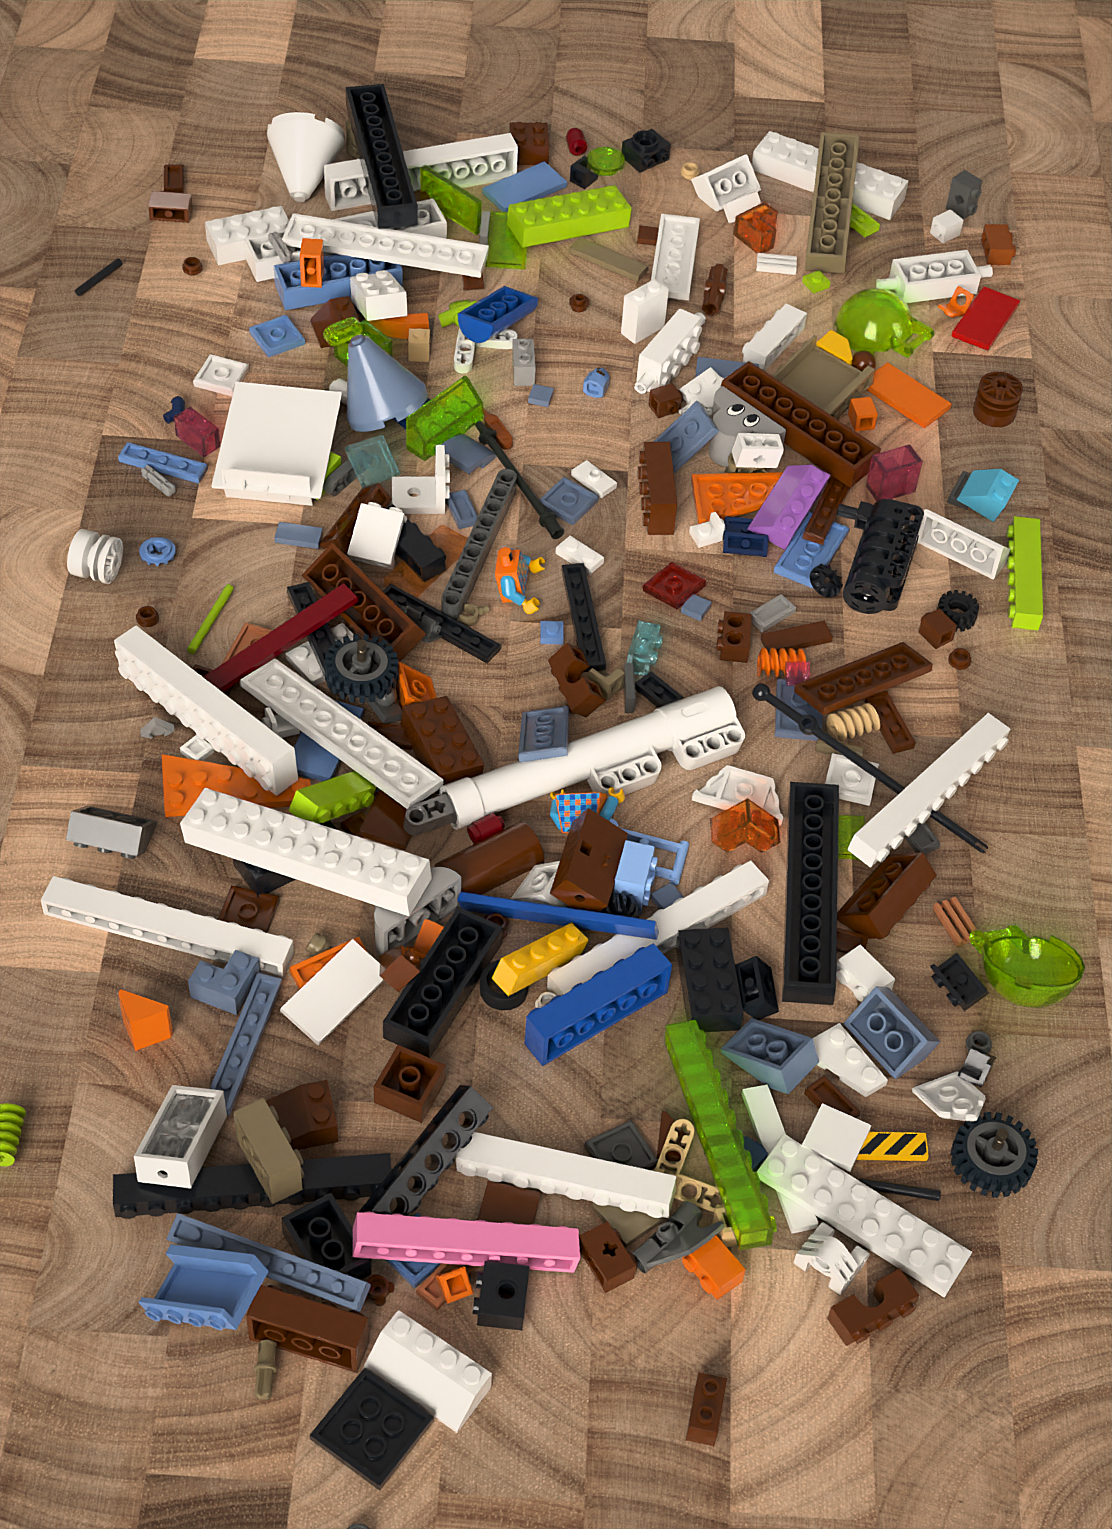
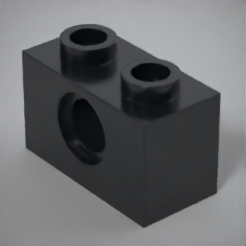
M758 956L735 964L743 1011L756 1020L778 1013L779 1008L771 967Z

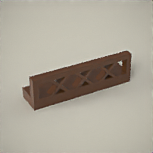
M380 483L364 487L359 491L319 543L323 549L328 548L334 543L347 555L361 503L368 505L369 502H373L385 509L392 500Z

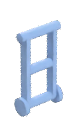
M610 819V822L618 827V823L614 819ZM620 828L628 833L627 840L677 853L673 870L656 866L655 876L669 879L673 885L679 884L689 847L687 841L676 843Z

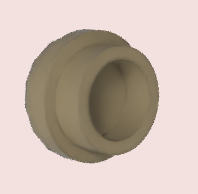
M316 932L305 950L310 952V956L313 957L332 947L325 934L320 935Z

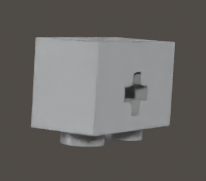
M513 339L512 367L514 386H533L535 384L536 366L533 339Z

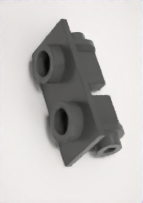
M410 606L401 607L426 633L421 641L430 643L442 638L439 634L442 628L439 622L426 615L419 621L421 612Z

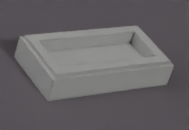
M490 211L482 212L479 244L488 245Z
M780 594L750 612L749 614H752L751 623L761 632H764L794 614L796 607Z

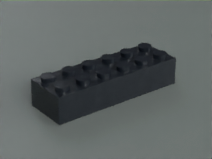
M457 907L422 960L420 972L406 985L383 1020V1038L430 1058L480 980L483 969L490 964L502 945L503 927Z

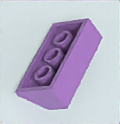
M813 465L787 466L749 525L748 530L757 535H768L769 542L786 550L823 492L830 474Z

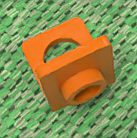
M958 286L949 304H939L938 308L952 318L963 316L969 308L974 294ZM961 293L965 294L967 298L964 305H959L957 302V297Z
M425 919L414 946L406 947V949L413 950L419 957L424 959L445 926Z

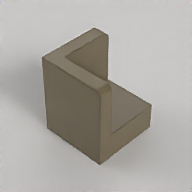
M593 668L588 672V679L598 683L604 698L607 700L624 687L625 673L619 668L611 674L604 670L599 673Z

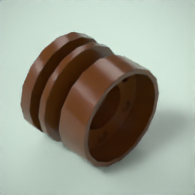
M996 371L987 373L979 382L977 396L973 405V414L984 425L999 428L1008 426L1014 422L1018 411V404L1023 392L1022 383L1018 378L1009 373Z

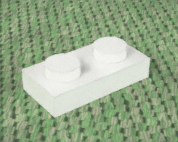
M572 536L566 538L556 547V554L571 564L584 563L585 571L588 575H591L604 563L603 556Z

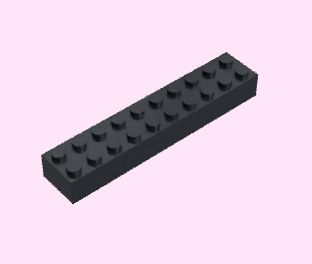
M384 84L346 87V108L377 228L388 229L418 225V205Z
M790 782L782 1002L834 1004L836 991L839 785Z

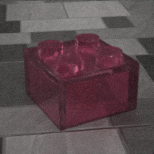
M910 444L872 455L866 487L876 501L894 499L914 493L923 461Z

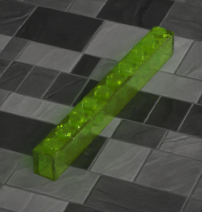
M696 1020L665 1025L664 1043L738 1248L741 1251L772 1245L773 1233L777 1231L776 1221L773 1215H769L766 1194H761L759 1189L760 1179L758 1173L752 1170V1159L749 1150L745 1151L743 1133L741 1129L737 1130L735 1112L728 1107L727 1091L725 1088H721L719 1070L717 1068L714 1069L711 1049H707L705 1046V1033L703 1029L699 1030Z

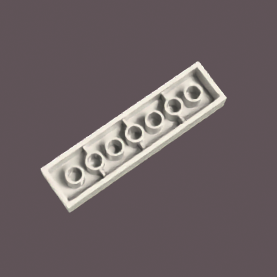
M769 131L753 151L752 168L753 171L814 192L819 149ZM857 162L853 203L863 211L891 220L905 200L908 180Z

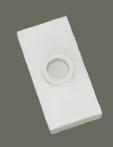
M587 460L571 470L572 477L600 498H603L617 488V482Z

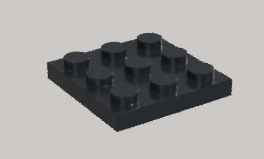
M364 1368L312 1431L310 1440L375 1488L381 1490L432 1425L434 1417Z

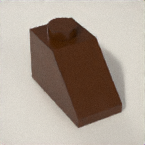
M402 945L386 951L380 956L379 976L397 992L420 972L419 956L413 950H407Z

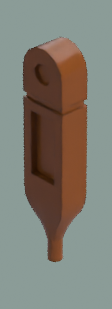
M482 408L481 411L484 413L486 428H492L497 433L496 442L502 449L512 448L513 438L495 414H490Z

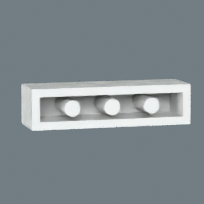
M785 304L780 310L778 309L774 317L765 323L761 331H757L753 339L744 345L742 350L744 354L743 362L747 363L750 361L751 363L759 364V368L766 371L805 329L807 313L789 304Z

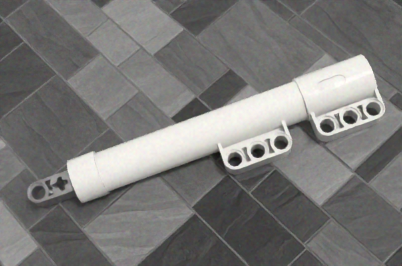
M717 686L656 708L647 715L569 742L568 756L527 762L517 761L472 778L465 777L443 785L439 789L440 796L415 804L407 809L403 825L404 830L414 836L447 824L458 830L471 825L473 821L490 813L495 814L584 780L588 781L593 792L604 793L607 795V798L609 797L608 788L603 787V784L614 787L615 794L619 793L622 788L624 795L656 782L662 766L657 756L658 753L666 750L672 751L682 768L693 770L736 754L745 739V732L736 717L731 697L723 687ZM687 753L693 754L695 757H690ZM645 769H650L653 773L647 772ZM625 776H626V777H629V778H631L632 780H631V781L626 780V779H624V777H625ZM417 818L421 822L415 823L410 819Z

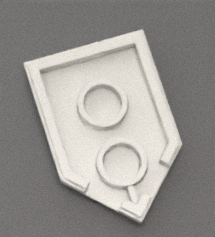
M958 1071L912 1088V1092L939 1117L945 1119L977 1121L986 1099L985 1095L973 1084L960 1078Z

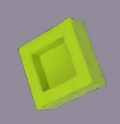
M820 270L803 276L802 283L813 294L830 288L831 281Z

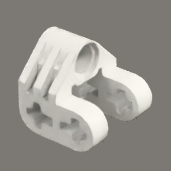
M822 1222L815 1232L810 1235L808 1241L803 1244L802 1249L797 1252L794 1264L805 1272L812 1266L824 1275L831 1277L829 1288L841 1296L860 1272L870 1253L860 1246H856L850 1254L842 1242L832 1237L835 1230Z

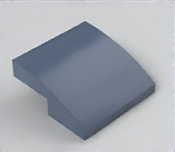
M465 434L454 436L441 444L445 447V454H449V462L468 474L472 473L479 466L481 468L486 467L497 457L493 451Z

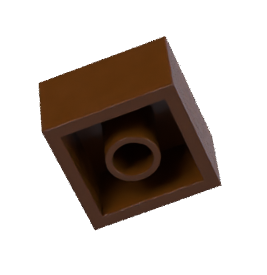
M510 122L509 133H511L518 146L517 165H537L544 161L548 164V124L542 122Z
M397 1045L373 1086L374 1103L422 1123L445 1083L446 1065Z

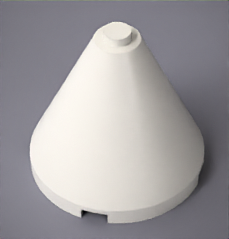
M301 112L278 115L272 119V124H268L267 138L289 194L297 202H304L310 198L324 177V165L332 164L345 143L344 130L337 123L328 118H325V122L315 120V114Z

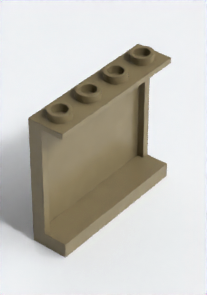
M814 335L809 341H805L796 353H792L789 360L784 365L781 364L772 377L838 419L849 408L850 399L859 398L873 384L875 369L867 366L863 371L856 369L816 346L817 336Z

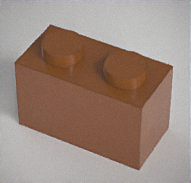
M1008 224L984 225L981 242L987 265H1010L1012 257H1015L1016 246L1012 244L1013 235L1012 232H1009Z

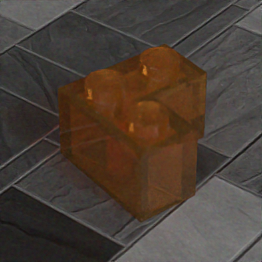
M763 202L737 215L733 235L757 254L773 249L778 211L766 202Z
M748 798L710 818L711 842L725 852L734 850L747 843L762 853L781 843L778 819Z

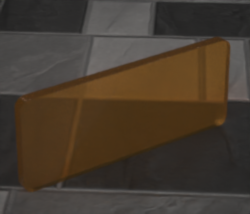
M440 525L429 535L433 544L444 551L447 570L459 559L468 538L445 525ZM402 561L384 578V584L388 586L391 583L418 598L445 571L424 582Z

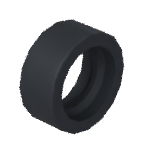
M500 960L488 964L482 971L480 976V996L493 1009L500 1011L512 1010L519 1007L526 1000L529 986L510 996L495 993L491 990L489 982L492 980V976Z

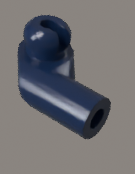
M180 396L172 398V410L163 414V418L168 424L185 414L186 403Z

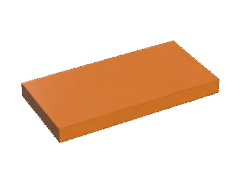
M888 362L874 372L873 384L867 389L868 392L924 429L950 410L952 403Z

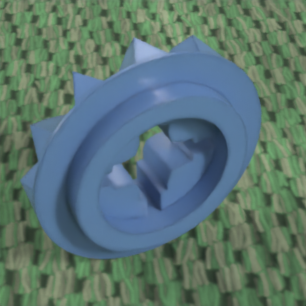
M154 537L142 543L139 553L142 561H146L148 566L154 563L158 567L160 563L167 565L168 560H173L176 549L174 543L169 539ZM154 549L155 551H158L159 553L161 552L162 554L158 555L157 553H154Z

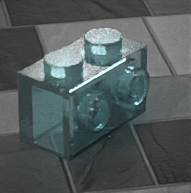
M638 620L627 656V663L634 664V674L645 676L650 672L651 666L656 665L658 657L656 650L657 648L661 649L663 635H660L661 625Z

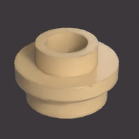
M686 162L681 168L680 173L684 178L691 180L699 176L700 170L696 163Z

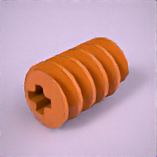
M761 648L757 658V676L760 677L762 670H765L766 676L769 677L771 670H774L776 677L779 676L780 671H783L785 677H788L789 671H792L793 676L797 677L798 672L801 671L804 678L807 666L804 650L799 648L795 653V650L790 648L786 653L784 648H780L777 653L775 648H771L768 653L766 648Z

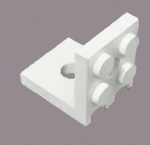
M436 445L435 477H392V504L396 508L401 509L405 514H445V499H449V485H445V483H450V470H445V467H449V454H445L444 445ZM410 494H418V496H416V497H412V496H409V495H410Z

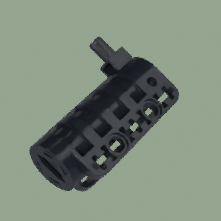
M883 499L877 501L874 505L861 501L859 508L839 504L837 515L854 519V528L863 530L843 590L845 603L853 610L864 614H874L882 610H895L898 607L917 547L918 533L924 516L923 509L913 504L892 499ZM911 515L915 516L914 521L910 520ZM889 595H892L891 601H888Z

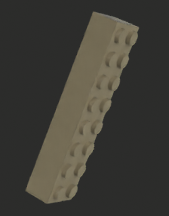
M821 132L805 271L820 270L821 272L845 273L860 135Z

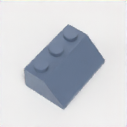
M876 986L843 1023L894 1079H897L924 1061L940 1043L936 1036L887 987Z

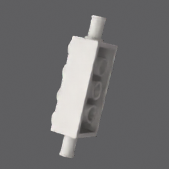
M968 250L893 259L889 278L877 279L876 289L878 292L895 290L902 304L950 298L958 286L972 294H977L980 278L992 277L993 270L991 265L976 267Z
M679 308L639 355L637 382L635 383L637 392L644 394L646 391L650 392L651 389L670 384L672 378L678 376L682 366H686L690 357L698 352L700 347L698 340L702 332L701 326L706 322V318L702 313L692 314Z

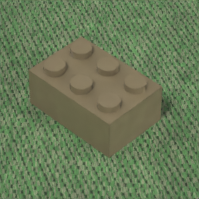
M262 1098L233 1111L237 1141L271 1203L274 1204L301 1191L304 1173L300 1165L303 1164V1159L298 1149L293 1150L290 1146L291 1138L285 1127L280 1128L277 1122L279 1117L273 1106L269 1107L265 1099Z

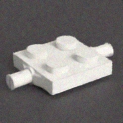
M710 367L679 390L687 405L679 410V414L682 415L697 400L711 418L715 392L721 387L722 380L725 378L720 377Z

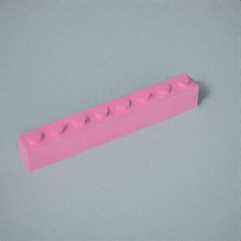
M357 1212L353 1225V1257L484 1266V1262L489 1261L530 1266L529 1270L574 1273L580 1260L578 1229L566 1226L549 1227L539 1224L522 1225L512 1222L495 1223L484 1220L468 1221L457 1218L441 1219L429 1216L414 1217L402 1214L387 1215L374 1212Z

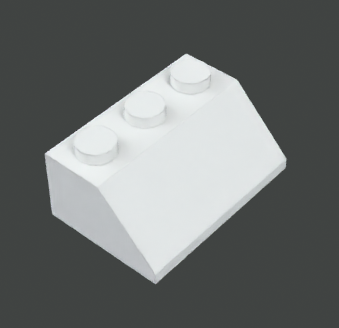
M747 154L691 179L698 197L716 212L723 209V204L761 190Z

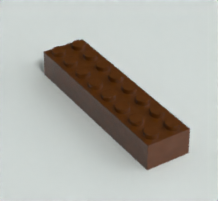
M750 361L722 380L721 387L724 386L786 429L784 444L849 488L876 468L881 451L880 447Z

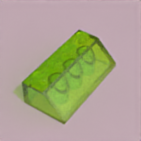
M467 376L460 378L406 417V449L423 461H427L436 455V445H441L454 436L465 434L477 421L483 419V402Z

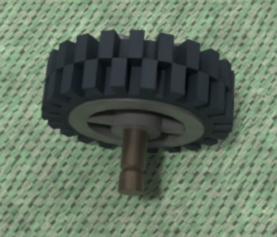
M358 634L353 635V640H350L348 636L343 637V643L337 640L335 647L331 645L329 652H326L325 682L327 681L329 689L332 688V693L337 695L340 692V698L343 700L349 695V702H354L356 697L360 698L359 703H365L366 697L369 698L370 702H375V695L382 699L384 698V692L388 695L391 693V688L396 686V681H398L397 653L393 652L391 645L387 647L385 640L378 643V637L373 636L372 640H369V635L363 634V639H359Z
M985 1112L983 1118L979 1114L977 1121H965L964 1125L961 1124L951 1148L950 1155H953L951 1164L952 1166L956 1165L954 1172L957 1176L962 1174L960 1181L964 1185L968 1181L971 1182L969 1189L975 1192L978 1186L982 1188L981 1195L986 1196L989 1190L992 1191V1197L998 1198L1000 1192L1003 1193L1004 1197L1010 1196L1011 1191L1014 1194L1018 1193L1021 1187L1024 1188L1031 1179L1038 1161V1148H1035V1138L1029 1139L1031 1135L1029 1129L1021 1131L1023 1123L1018 1121L1016 1125H1013L1011 1122L1014 1117L1008 1115L1006 1121L1001 1120L1002 1113L996 1112L995 1117L991 1118V1112Z

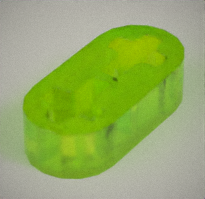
M350 317L328 326L323 332V337L331 346H336L351 340L356 335H360L363 327L356 318Z

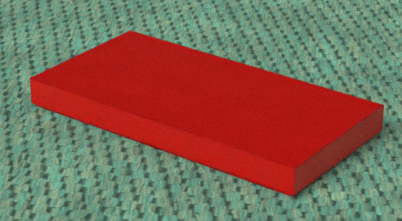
M983 286L952 331L951 336L989 351L1018 308L1020 300Z

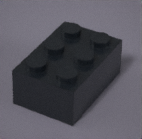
M332 1193L281 1218L283 1235L296 1257L359 1280L372 1274L371 1258L353 1257V1228Z

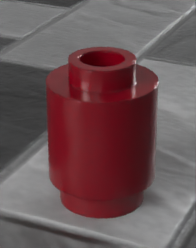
M578 128L568 130L566 142L570 153L575 156L584 154L588 145L583 131Z
M490 813L473 821L471 826L467 827V833L472 843L475 844L502 831L505 828V824L500 815L496 816L494 813Z

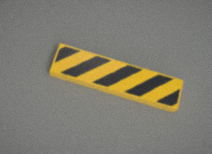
M869 1132L856 1160L927 1161L929 1155L926 1133Z

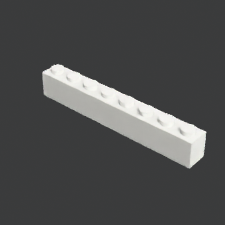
M473 1132L470 1143L466 1147L461 1148L455 1157L457 1171L466 1176H481L493 1182H508L520 1188H535L547 1194H562L574 1200L584 1199L593 1201L601 1206L611 1205L620 1207L628 1212L638 1211L647 1213L655 1218H669L676 1192L677 1176L477 1132Z

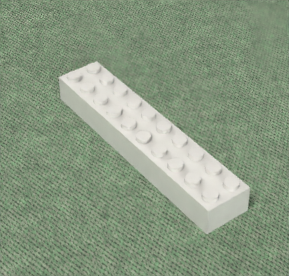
M511 133L403 151L413 190L420 189L421 192L426 191L427 194L493 183L517 173L518 146ZM360 159L324 165L325 198L331 211L371 204Z
M434 198L417 202L418 225L388 228L447 239V222ZM373 211L332 219L377 227ZM286 229L274 232H278L282 239ZM269 233L244 238L245 258L256 282L273 279L274 265L284 264L268 240ZM287 246L292 254L290 262L300 261L301 248ZM324 252V256L335 255L329 252Z
M134 626L114 640L116 647L115 655L118 658L120 674L125 679L131 680L140 691H145L155 703H160L164 706L170 715L174 714L179 718L185 727L193 729L200 739H205L217 752H222L227 756L233 765L237 764L242 768L248 777L256 779L263 789L269 790L277 796L298 781L294 747L138 626Z
M204 788L180 823L185 843L410 916L432 879L429 859L208 788Z

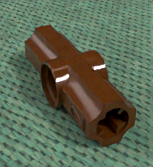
M723 264L712 266L709 277L706 279L702 310L709 316L719 313L721 302L724 300L728 269Z

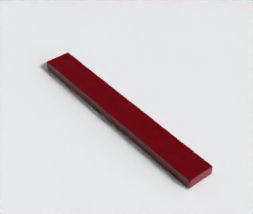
M343 583L203 676V678L221 692L226 691L238 683L240 679L257 670L358 602L357 596Z

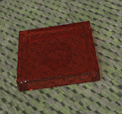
M670 562L642 586L643 592L678 610L691 596L696 595L706 586V580Z

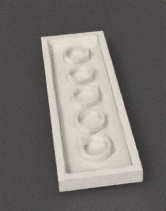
M661 214L651 281L656 279L669 289L668 298L689 300L700 218Z

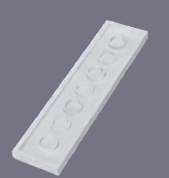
M786 1134L781 1137L756 1173L755 1177L812 1212L892 1265L900 1268L903 1272L944 1298L972 1254L967 1248L813 1151L803 1147Z

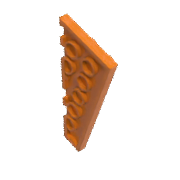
M783 472L692 474L691 484L698 524L710 521L712 512H716L719 518L724 520L725 516L736 517L760 510Z
M161 754L165 817L185 816L204 788L267 808L290 807L296 790L311 786L310 779L298 778V781L276 796L271 791L263 789L256 779L248 777L240 767Z

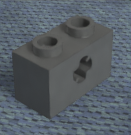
M966 170L954 176L951 182L946 209L952 210L963 220L973 215L978 208L977 203L982 192V180Z

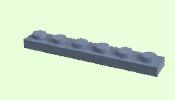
M257 973L210 1089L224 1091L228 1115L232 1112L282 987V979Z

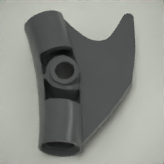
M683 1202L649 1239L632 1252L636 1258L637 1267L646 1274L656 1265L693 1253L724 1229V1222L719 1221L710 1226L699 1228V1221L703 1216L701 1210L691 1202Z

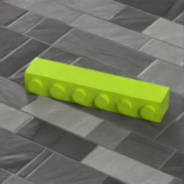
M1014 516L1012 525L1008 524L1006 537L1010 538L1007 543V548L1010 549V556L1007 560V569H1010L1007 585L1011 586L1008 591V602H1011L1008 609V618H1011L1012 628L1038 631L1043 618L1040 519Z

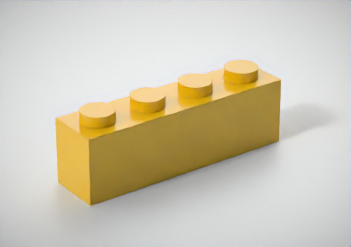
M570 923L501 958L492 979L510 996L548 976L556 967H563L570 963L574 957L581 955L588 939L573 923Z

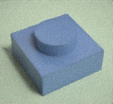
M540 621V644L563 645V621Z

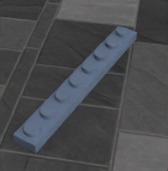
M177 1213L166 1239L181 1246L254 1254L268 1270L266 1278L358 1312L361 1311L371 1284L179 1213Z

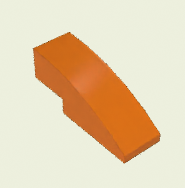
M427 313L407 314V316L371 321L365 319L366 330L400 339H409V328L429 329Z

